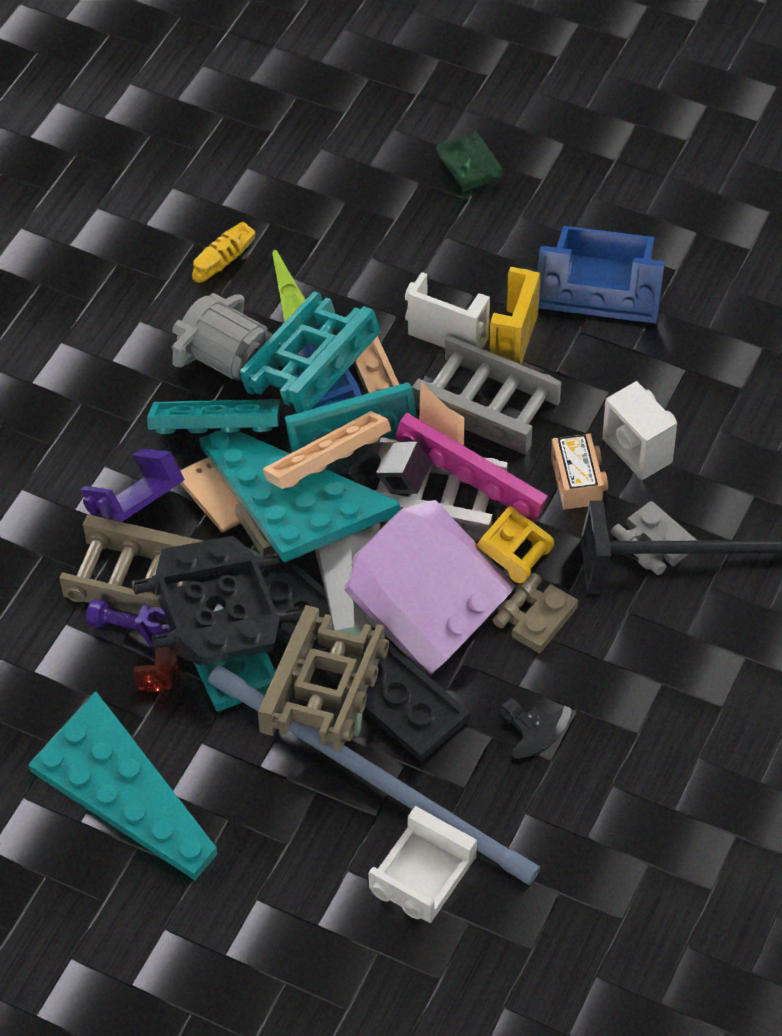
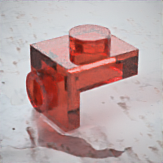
M171 646L155 650V665L135 666L134 675L137 689L150 692L172 689V670L178 669L177 651L171 649Z

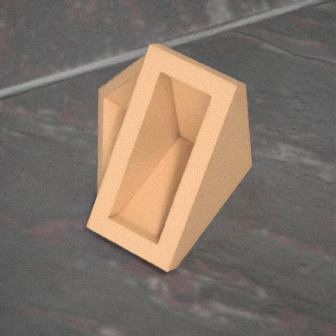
M420 382L419 420L464 446V417L449 409Z

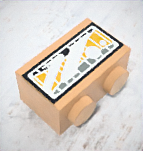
M591 433L553 438L551 460L563 510L587 507L590 501H602L603 491H608L606 472H600L601 452L599 446L593 445Z

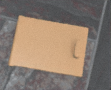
M209 457L180 470L185 479L180 483L181 486L221 533L241 524L235 514V504H239L240 501L212 464Z

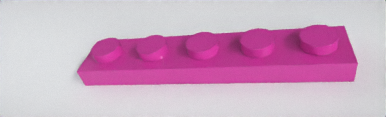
M406 413L401 419L395 437L396 441L418 442L433 465L445 469L455 475L460 481L472 485L485 493L490 499L497 500L507 507L511 505L535 523L548 497L546 494L409 413Z

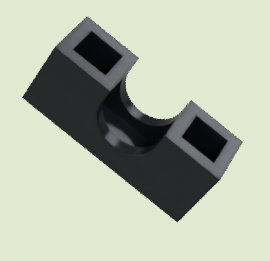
M380 442L365 444L354 450L352 455L331 462L325 469L365 487H368L376 477H379L391 494H418L432 462L418 442Z

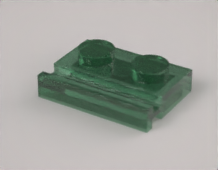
M476 131L471 132V136L465 137L462 135L437 145L438 155L464 191L491 182L493 177H503V168Z

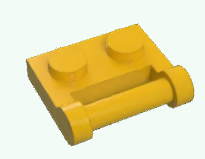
M509 505L482 536L476 547L507 569L510 578L514 582L524 583L531 574V568L540 557L548 554L554 547V540L547 532ZM527 538L532 542V547L520 559L514 552Z

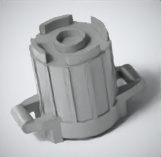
M212 293L210 296L198 299L189 308L183 320H178L174 324L172 332L177 335V342L171 347L173 350V365L175 367H183L197 359L227 377L240 381L242 380L240 370L273 334L267 331L268 328L243 314L244 297L237 294L224 299Z

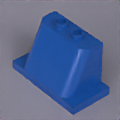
M563 226L557 247L541 246L539 250L537 270L540 273L539 308L657 324L665 261L651 260L654 237Z

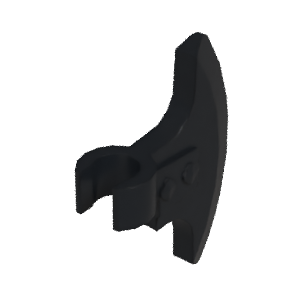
M510 698L501 706L503 709L499 711L500 715L505 721L513 724L522 735V741L512 750L513 758L530 757L542 752L553 744L565 730L571 716V708L563 706L554 714H546L537 707H534L525 713L515 699Z

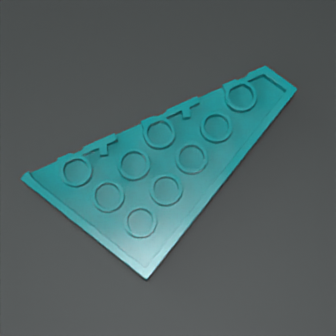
M218 430L199 438L204 453L209 457L212 464L284 563L392 518L400 511V504L397 500L327 469L305 476L293 487L281 489L266 480L263 468L286 457L290 453L240 431L227 433Z

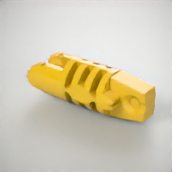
M244 222L224 232L221 237H218L215 242L206 247L194 260L193 266L195 269H193L192 276L195 282H205L218 271H222L225 266H228L231 261H234L237 256L244 252L255 239L256 232Z

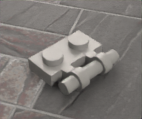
M652 501L627 518L629 530H626L620 524L615 525L611 530V534L618 541L696 540ZM689 554L634 555L639 558V564L645 569H651L657 575H660L667 567L661 561L663 558L674 566Z

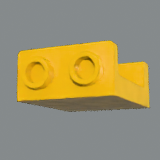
M510 267L508 272L507 311L513 313L511 317L493 313L490 321V352L520 365L538 316L539 272Z

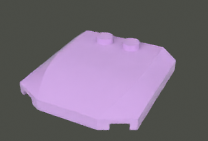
M436 500L403 508L397 512L354 555L351 564L353 567L344 588V591L376 625L384 626L385 634L427 676L431 675L450 658L507 598L515 587V584L487 554L476 547L477 544Z

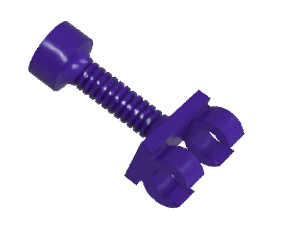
M94 599L90 602L86 611V622L88 625L104 628L108 623L139 630L147 644L154 647L152 635L170 632L169 625H161L156 619L168 620L165 612L159 607L150 608L148 605L143 604L138 616L111 610L109 602ZM169 646V647H164V648H160V649H162V650H170V649H172V648H174V647H173V646Z

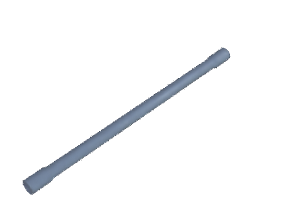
M221 665L216 666L209 676L208 682L232 698L239 699L254 710H259L265 695L249 686L243 679ZM296 722L291 723L289 732L412 810L417 806L477 840V851L498 863L508 873L527 885H531L536 879L541 867L518 852L506 848L348 747L343 746L342 751L339 752L333 750V743L328 742L327 746L320 744L318 728Z

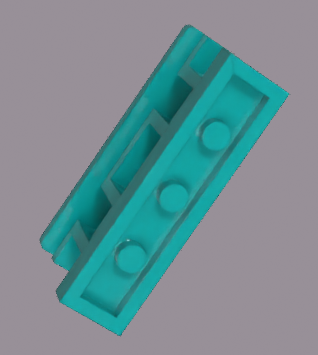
M313 291L240 370V376L247 393L261 395L269 385L281 388L280 393L284 404L290 406L293 403L297 413L311 410L381 333L374 310L365 306L361 309L354 308L347 317L335 314L331 299L325 298L322 300L321 294ZM317 325L321 326L319 330L315 329ZM334 331L338 332L337 336L333 335ZM307 343L319 347L309 358L297 355ZM279 366L284 367L281 371L277 370ZM297 372H298V373H301V375H300L299 377H296V376H294V375H295Z

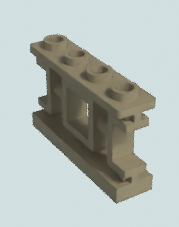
M305 605L258 710L260 733L274 736L276 729H279L280 734L287 735L291 723L296 722L319 728L320 744L327 746L328 742L333 743V750L341 752L345 741H351L356 726L354 719L357 713L362 714L367 701L368 686L373 687L376 682L379 659L384 660L386 658L389 640L385 639L384 626L377 624L375 630H371V625L364 624L359 637L333 631L331 615L325 614L324 618L319 617V608ZM317 636L318 645L332 648L330 653L312 649ZM345 652L363 656L358 671L357 660L344 657ZM315 668L342 674L343 676L337 690L310 684L309 682ZM293 690L295 691L296 699L308 701L307 706L289 702ZM322 705L341 710L336 723H334L333 713L321 711Z

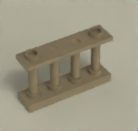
M87 514L83 528L86 543L90 544L77 576L61 573L59 578L63 596L75 602L85 601L90 603L92 600L98 599L109 602L111 608L139 614L143 604L148 605L150 608H161L156 594H153L154 591L135 595L133 589L122 587L134 556L153 559L145 579L152 578L156 574L161 549L202 542V540ZM106 548L121 552L108 583L90 579L102 550ZM193 580L178 582L176 587L187 585Z

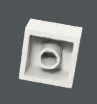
M636 381L606 398L602 439L641 480L673 462L677 421L670 411H665L656 401L651 391L645 390Z

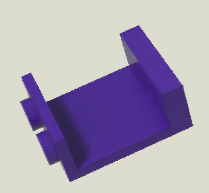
M141 449L132 456L144 478L116 496L111 489L90 486L81 488L80 490L85 497L83 504L87 511L93 516L123 522L183 482L185 479L171 452Z

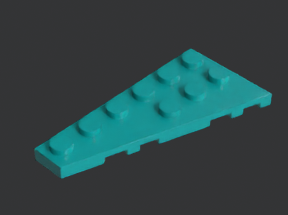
M96 691L28 764L30 772L194 880L199 877L217 855L216 846Z

